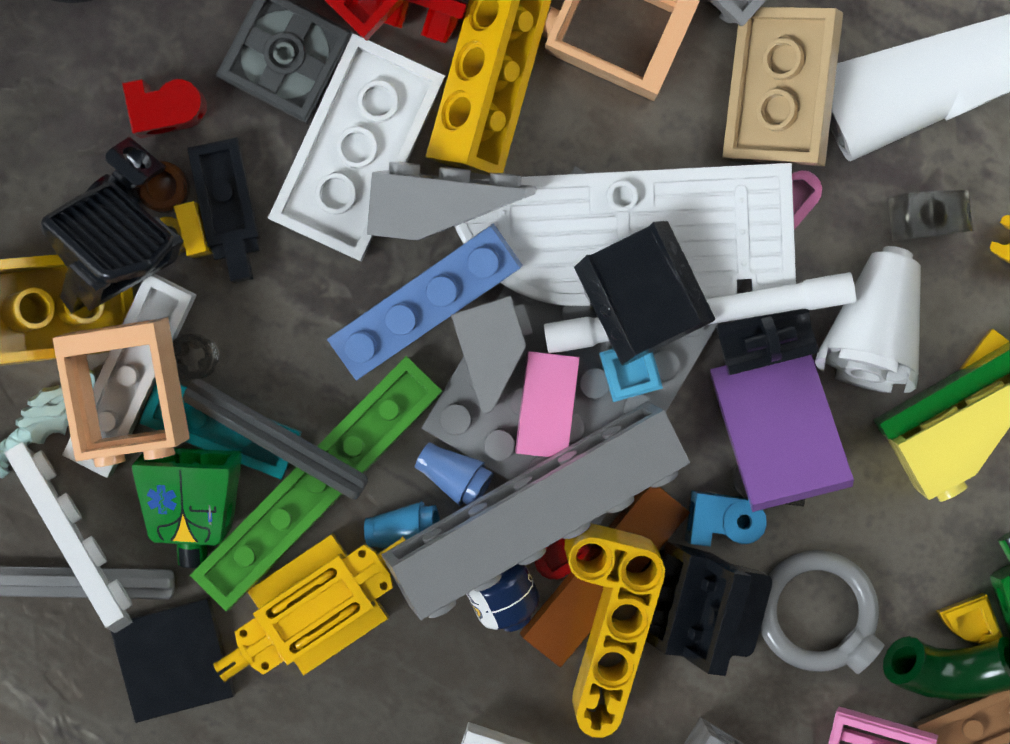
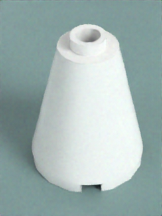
M886 246L882 252L871 254L854 285L856 303L843 305L817 353L815 364L819 370L824 372L825 366L828 364L837 369L835 379L879 392L891 393L893 384H906L904 393H910L916 389L919 379L921 265L913 260V254L910 251L900 247Z

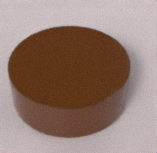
M160 161L166 166V170L137 188V193L142 203L149 209L160 213H170L175 211L174 206L184 204L187 201L190 184L187 175L181 168L173 163Z

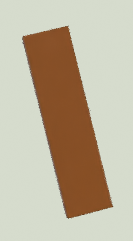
M650 486L634 496V502L619 513L609 525V528L644 536L650 539L659 551L691 512L661 487L652 488ZM594 544L582 560L591 561L596 559L600 555L602 547ZM646 556L635 557L628 563L626 570L631 573H640L651 559ZM571 572L532 617L530 622L522 629L520 635L561 668L591 632L604 586L580 580Z

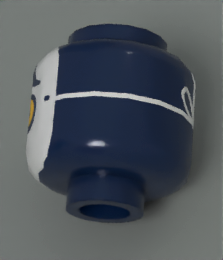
M519 564L501 573V579L492 587L483 591L472 590L466 594L479 621L486 628L494 630L504 629L506 632L517 631L530 622L531 615L535 612L540 600L539 591L526 565Z

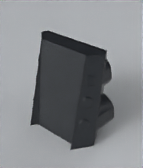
M668 221L653 222L650 226L594 254L586 255L574 266L583 285L584 293L590 305L594 308L621 365H627L715 320L711 308Z

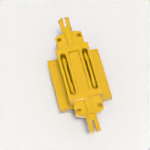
M332 533L254 585L248 591V594L258 607L253 613L254 618L234 632L238 648L218 662L213 663L218 673L232 662H236L219 675L221 679L226 682L249 665L264 675L283 661L287 665L294 661L304 676L386 621L389 615L377 598L391 590L394 585L391 572L381 554L404 542L406 539L402 536L401 539L380 553H377V551L365 543L350 554H347L334 533Z

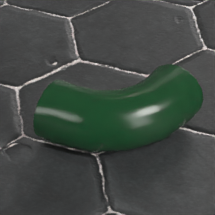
M902 637L893 642L888 648L883 659V671L885 677L891 683L925 697L960 700L994 695L1010 690V639L1001 637L974 647L947 649L928 645L915 637Z

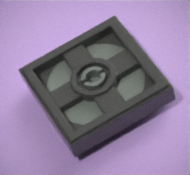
M254 0L216 76L308 124L335 73L353 32L293 0Z

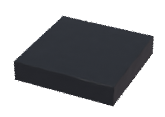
M210 597L131 618L133 623L116 633L111 631L135 723L235 696L236 692L232 677L225 682L219 676L229 666H226L217 673L213 663L218 662L226 655Z

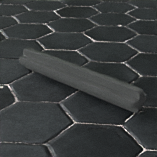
M195 378L188 385L183 396L185 403L345 496L356 500L362 494L368 482L365 474L203 380Z

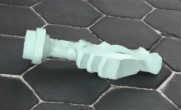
M89 370L93 388L97 378L95 372ZM61 385L42 388L37 395L28 399L27 405L29 406L22 409V417L16 419V425L19 428L13 431L7 439L5 438L0 442V478L3 479L10 473L8 468L10 463L4 452L21 442L26 446L31 443L44 444L46 438L52 433L65 435L68 420Z

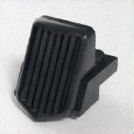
M115 183L102 184L75 197L44 216L41 221L43 235L68 268L60 298L71 314L84 306L90 311L176 262L184 241L180 235L174 233L157 216H151Z
M666 541L665 548L659 551L665 567V577L646 641L666 655L684 657L707 674L726 676L732 656L748 657L755 650L772 588V579L759 570L728 563L711 552ZM651 560L641 572L645 571L649 567V565L651 564Z

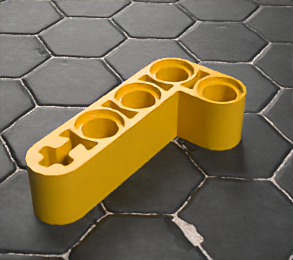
M590 523L591 525L588 530L577 537L565 539L564 545L571 572L580 580L604 586L574 686L572 703L579 728L591 737L603 738L615 732L622 722L664 581L665 567L656 545L650 539L641 535ZM586 544H597L602 547L600 555L594 560L583 561L576 557L578 550ZM646 556L651 559V564L643 572L631 573L626 570L628 563L635 557ZM629 604L637 607L635 615L630 619L617 620L612 617L614 611L619 606ZM616 652L623 655L621 662L615 666L604 667L598 664L601 657L607 653ZM599 687H602L605 705H598L600 698ZM596 708V712L589 711V709Z

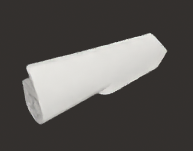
M1010 14L837 63L830 129L845 158L851 162L940 120H950L1009 93Z

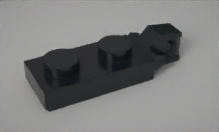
M236 137L188 147V155L207 246L212 249L214 260L226 258L231 282L238 283L252 280L254 278L249 253L260 251L258 243L260 236L240 141Z

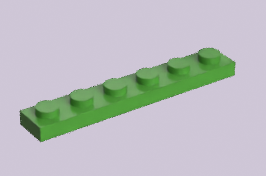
M405 356L317 447L364 474L440 397L443 391ZM296 467L190 576L226 612L230 611L344 494Z

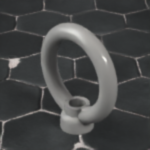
M804 551L784 559L768 574L772 579V588L760 631L770 649L786 663L799 669L814 672L831 671L847 665L856 674H860L883 650L885 644L875 636L879 620V604L876 591L866 573L850 559L830 551ZM821 570L833 573L847 582L857 598L859 615L856 627L848 633L838 647L831 650L810 651L803 649L790 641L780 627L777 617L779 596L790 580L804 572Z

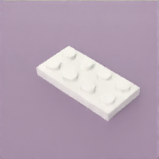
M352 33L268 219L362 262L373 239V235H367L372 172L389 170V162H408L446 80V76Z

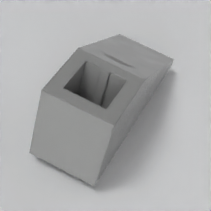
M389 162V170L372 172L367 235L418 241L535 194L536 186L521 185L522 176L516 174L490 173V181L470 179L471 170L440 167L439 176L420 174V164Z

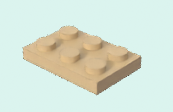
M760 7L744 26L738 25L722 158L729 161L825 166L843 20L842 11L837 8Z

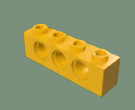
M469 0L425 157L453 168L468 169L478 174L490 176V173L504 172L551 0Z

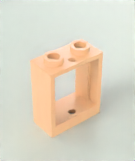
M565 0L561 10L551 7L542 32V36L548 38L545 43L544 52L649 100L655 101L700 0H644L672 14L643 77L563 42L581 0Z
M168 317L70 332L52 338L75 461L93 459L95 467H104L123 463L126 461L125 454L143 452L144 460L159 459L174 455V447L190 439ZM149 344L164 430L102 439L86 354Z

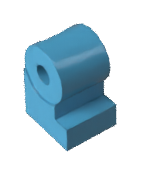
M691 490L688 510L691 513L687 518L685 541L688 543L711 547L712 534L718 533L725 535L736 543L751 544L759 540L764 534L767 526L766 515L763 510L752 512L748 499Z

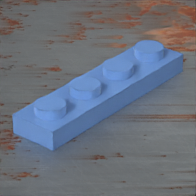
M493 223L331 335L327 341L357 381L449 318L452 314H455L512 275L523 265Z

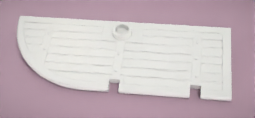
M792 163L522 177L521 185L536 186L534 195L455 226L464 244L494 223L523 265L500 283L521 295L549 304L591 306L574 266L586 255L594 254L657 221L669 222L706 299L737 294V279H751L752 291L796 284ZM489 178V179H473V180L490 181V178Z

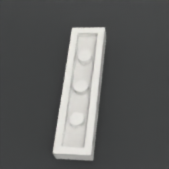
M153 274L142 281L123 324L168 317L174 345L197 294L157 274ZM149 344L110 350L93 387L102 439L130 435L135 429L156 382ZM71 437L62 456L106 478L114 474L118 465L95 467L93 459L75 461Z
M23 442L4 452L104 626L116 633L133 623L126 609L133 606L128 594L118 579L111 583L108 581L100 567L107 562V559L92 536L84 540L75 524L82 519V516L67 493L59 496L50 480L56 477L57 474L44 452L40 450L34 454Z

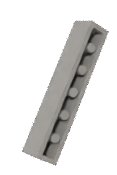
M647 401L381 555L409 607L420 620L428 616L436 618L449 612L456 605V600L470 591H483L495 585L501 579V573L517 564L527 565L538 560L545 554L546 547L561 538L571 539L581 535L589 529L590 521L606 512L616 513L627 508L634 502L635 495L650 486L657 488L670 483L678 476V470L690 464V461L665 410Z

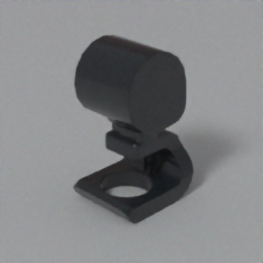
M128 137L113 146L106 153L105 160L116 170L111 175L105 174L100 177L86 192L105 183H115L139 204L140 200L133 195V192L165 171L166 166L134 139Z

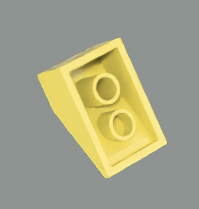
M1010 373L893 440L888 439L914 488L928 500L937 496L940 502L946 501L966 490L968 486L965 481L979 472L1010 428Z

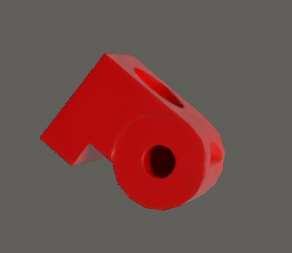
M143 79L122 83L132 133L139 138L191 128L198 125L206 114L207 102L203 93L191 82L184 79L168 81L159 90L152 92L150 85Z

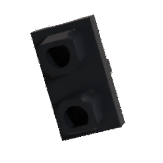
M808 309L746 318L716 326L728 375L819 352Z

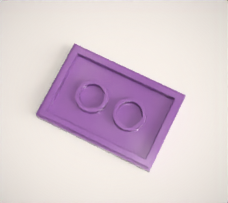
M812 355L733 375H728L726 365L710 369L712 384L752 512L853 487L854 478Z

